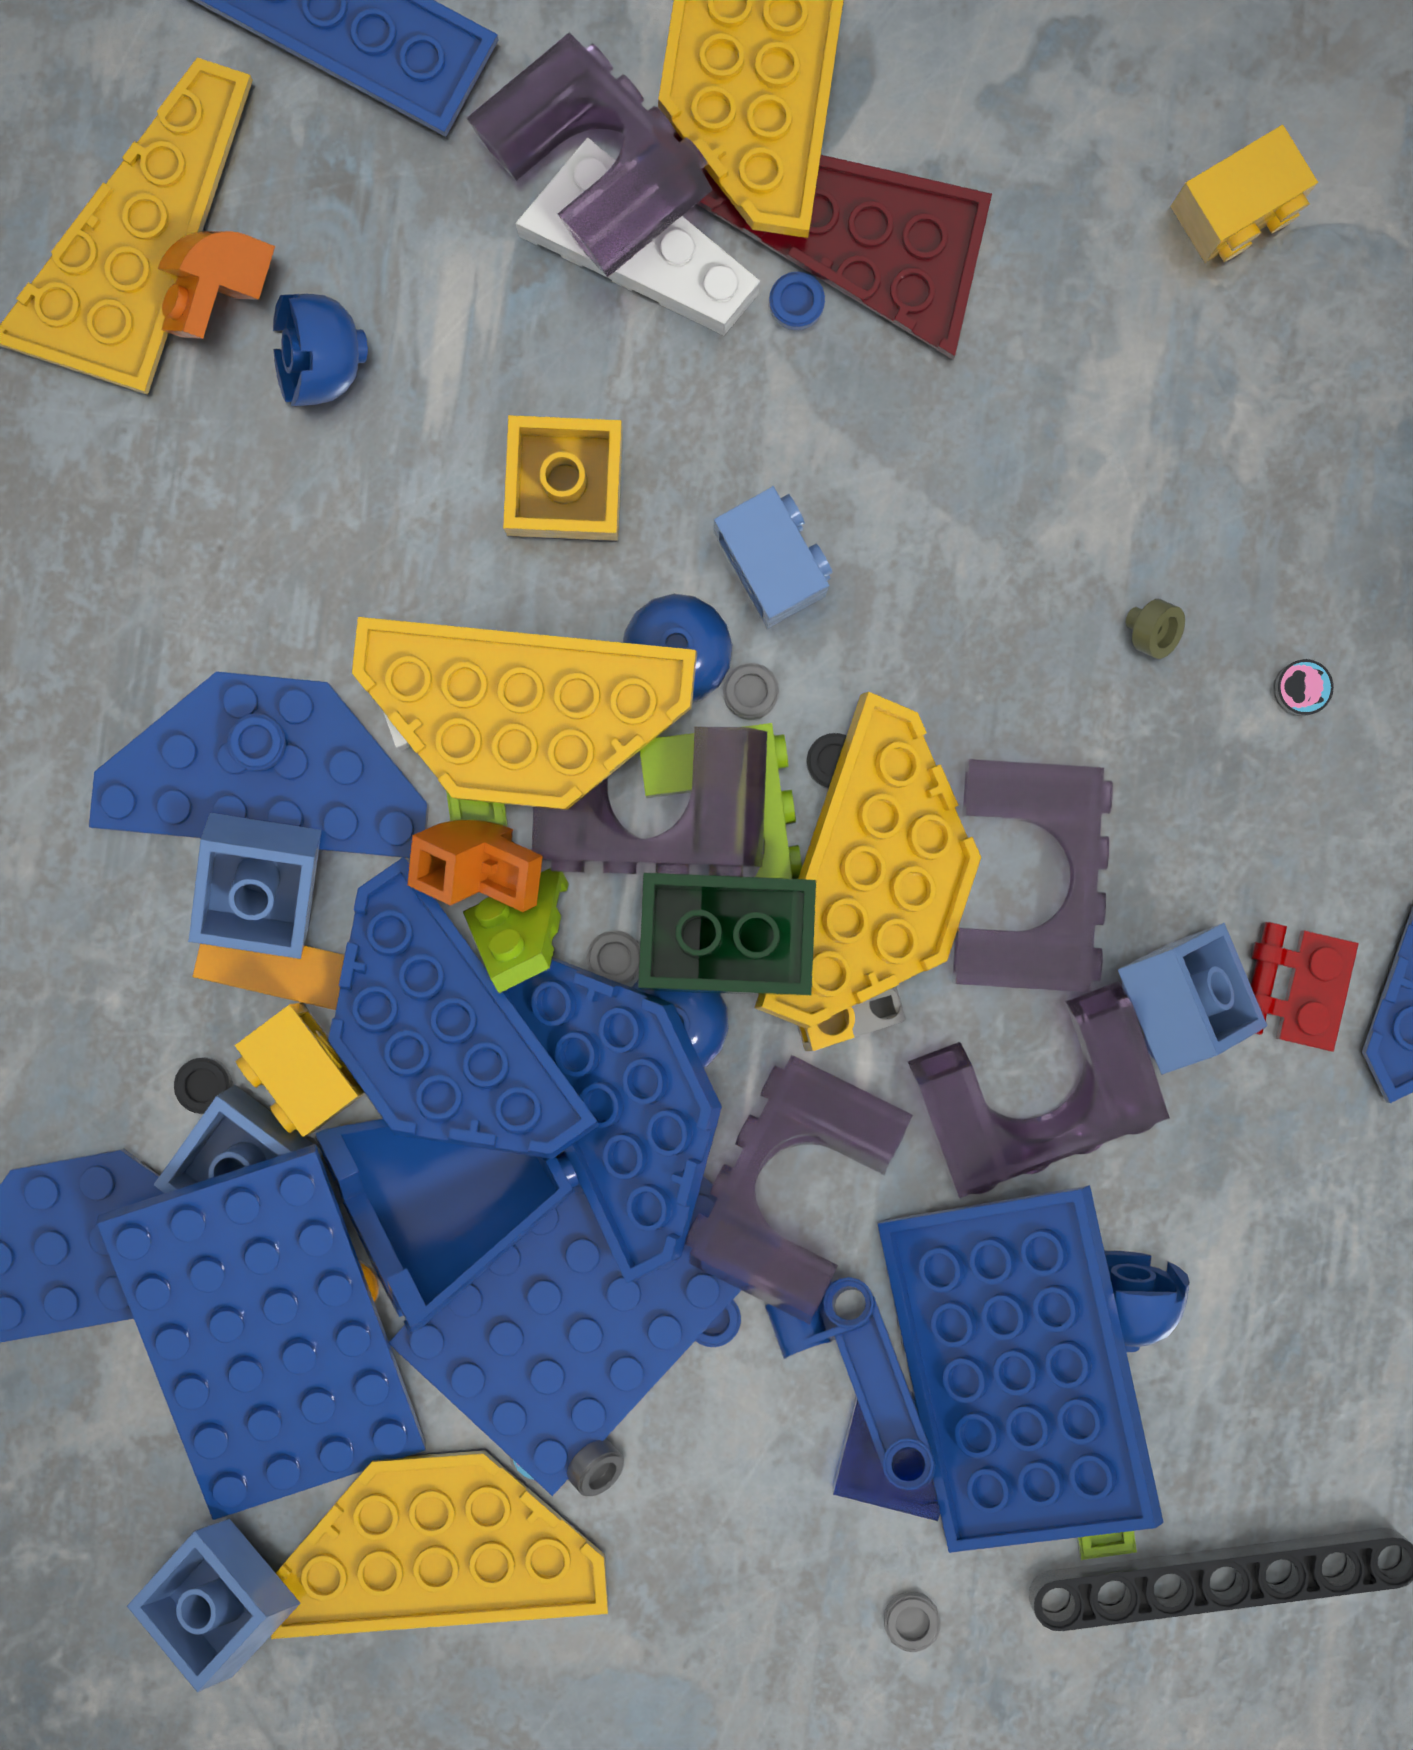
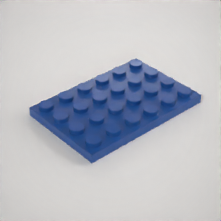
M316 1144L98 1215L96 1224L213 1520L364 1471L373 1460L404 1458L426 1450L425 1438Z
M703 1175L682 1256L650 1274L626 1284L579 1183L578 1186L573 1188V1192L426 1325L412 1333H409L404 1325L389 1341V1344L553 1496L569 1479L567 1470L574 1456L586 1445L597 1440H605L781 1247Z
M1090 1185L894 1218L878 1223L919 1418L935 1457L936 1469L933 1482L949 1553L1153 1529L1164 1523Z

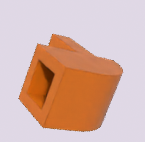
M201 231L191 233L177 240L166 251L158 267L159 270L177 276L176 283L168 289L163 301L162 313L165 319L161 330L179 337L203 339L217 292L235 299L259 300L275 246L233 231Z
M479 820L443 822L412 835L407 885L450 906L480 892L524 912L537 906L543 855L512 842L513 829L500 824Z

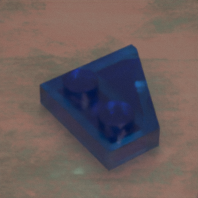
M912 1396L916 1410L918 1412L916 1399L914 1396ZM856 1397L832 1490L833 1495L938 1521L940 1510L932 1480L927 1486L915 1491L899 1489L888 1481ZM915 1449L901 1451L894 1461L895 1473L903 1481L909 1482L918 1479L925 1469L924 1457L921 1452Z

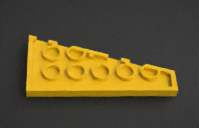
M198 57L159 107L157 110L158 115L138 142L134 141L123 155V162L106 184L102 183L51 251L52 256L32 283L28 282L17 296V303L0 324L1 347L148 395L168 336V332L161 330L165 319L162 313L163 301L168 289L177 280V276L159 270L158 267L166 251L177 240L191 233L203 231L253 81L249 74Z

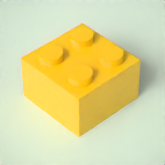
M1282 124L1187 181L1170 207L1204 263L1217 255H1220L1223 262H1226L1252 245L1251 241L1261 234L1260 230L1267 226L1272 234L1296 220L1300 216L1299 212L1310 204L1306 197L1318 184V181Z
M508 415L503 523L506 535L618 541L623 440L622 421Z
M302 1002L289 1004L234 1045L242 1055L236 1060L237 1066L255 1088L259 1085L266 1087L276 1101L270 1106V1109L288 1133L298 1130L301 1136L305 1137L318 1130L365 1095L331 1047L327 1034Z

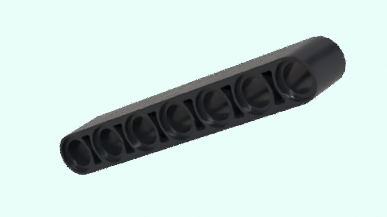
M1379 1528L1050 1570L1041 1573L1033 1580L1029 1588V1601L1036 1618L1044 1627L1052 1631H1068L1397 1589L1407 1586L1413 1581V1544L1399 1532L1392 1529ZM1391 1545L1401 1546L1402 1559L1399 1565L1389 1571L1380 1570L1378 1557L1381 1551ZM1335 1552L1345 1553L1347 1566L1344 1572L1334 1578L1323 1576L1322 1564L1325 1558ZM1280 1559L1290 1561L1292 1571L1284 1583L1278 1585L1267 1583L1266 1571L1269 1565ZM1218 1568H1234L1237 1573L1236 1581L1229 1590L1216 1592L1210 1588V1578ZM1166 1574L1180 1576L1181 1587L1175 1596L1168 1599H1160L1154 1595V1585L1161 1576ZM1119 1581L1125 1584L1126 1594L1121 1602L1113 1606H1105L1098 1602V1593L1105 1583ZM1055 1588H1063L1069 1591L1071 1594L1070 1602L1063 1611L1049 1613L1042 1608V1600L1048 1591Z

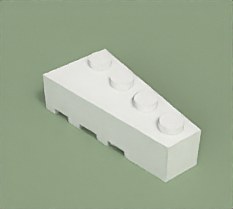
M588 137L515 223L520 238L556 252L562 258L578 266H585L630 291L634 290L659 302V305L723 336L760 293L759 279Z

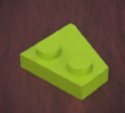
M559 864L541 872L537 906L527 911L521 912L491 897H487L479 904L463 911L489 977L498 993L550 968L554 951L552 940L556 933H558L561 914L556 907L560 892L567 891L569 885Z

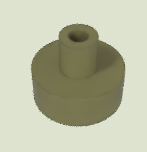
M1162 599L1150 601L1143 609L1138 607L1132 608L1126 617V626L1133 629L1132 641L1134 647L1138 651L1157 659L1168 656L1176 648L1183 635L1185 627V614L1183 610Z

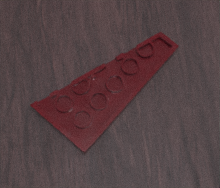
M666 119L654 169V179L954 360L992 193L820 155L808 238L752 230Z

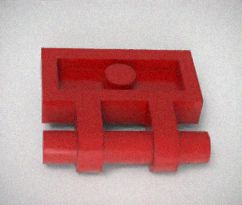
M1265 922L1261 943L1255 942L1251 958L1257 960L1251 987L1265 1021L1267 1014L1281 1017L1276 1039L1334 1052L1359 943L1303 930L1300 931L1296 951L1282 948L1287 926ZM1278 965L1292 968L1285 1000L1271 997ZM1264 1029L1255 1034L1262 1035Z

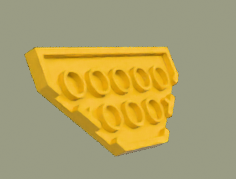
M674 0L658 97V108L752 230L808 238L843 0Z
M358 617L352 674L388 716L387 718L412 749L422 758L452 798L568 810L692 709L697 651Z
M869 691L860 695L798 879L816 880L811 996L759 994L755 1009L803 1028H809L832 1018L833 1015L849 1007L863 1003L923 971H928L947 962L981 860V855L973 837L967 836L955 807L959 805L941 764L936 765L923 736L927 732L918 712Z
M485 1450L373 1460L276 1571L277 1576L301 1604L271 1635V1639L608 1614L605 1555Z

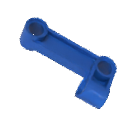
M847 1277L814 1289L790 1294L765 1305L783 1359H787V1357L808 1348L836 1340L888 1481L897 1488L906 1491L920 1490L927 1486L935 1474V1457L876 1298L870 1288L859 1279ZM846 1290L859 1291L865 1297V1309L856 1319H842L836 1313V1300ZM905 1449L918 1450L925 1460L923 1474L914 1481L907 1482L901 1480L894 1470L896 1456Z

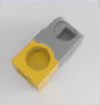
M897 986L863 1003L856 1004L833 1015L832 1018L809 1028L798 1026L804 1050L815 1051L905 1021L906 1018Z

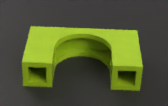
M772 723L659 737L640 750L646 798L699 791H718L737 798L753 812L763 834L764 854L755 877L798 879L802 869L799 845L788 846L786 824L796 823L792 789L781 791L778 771L780 768L789 767L784 734L774 735Z

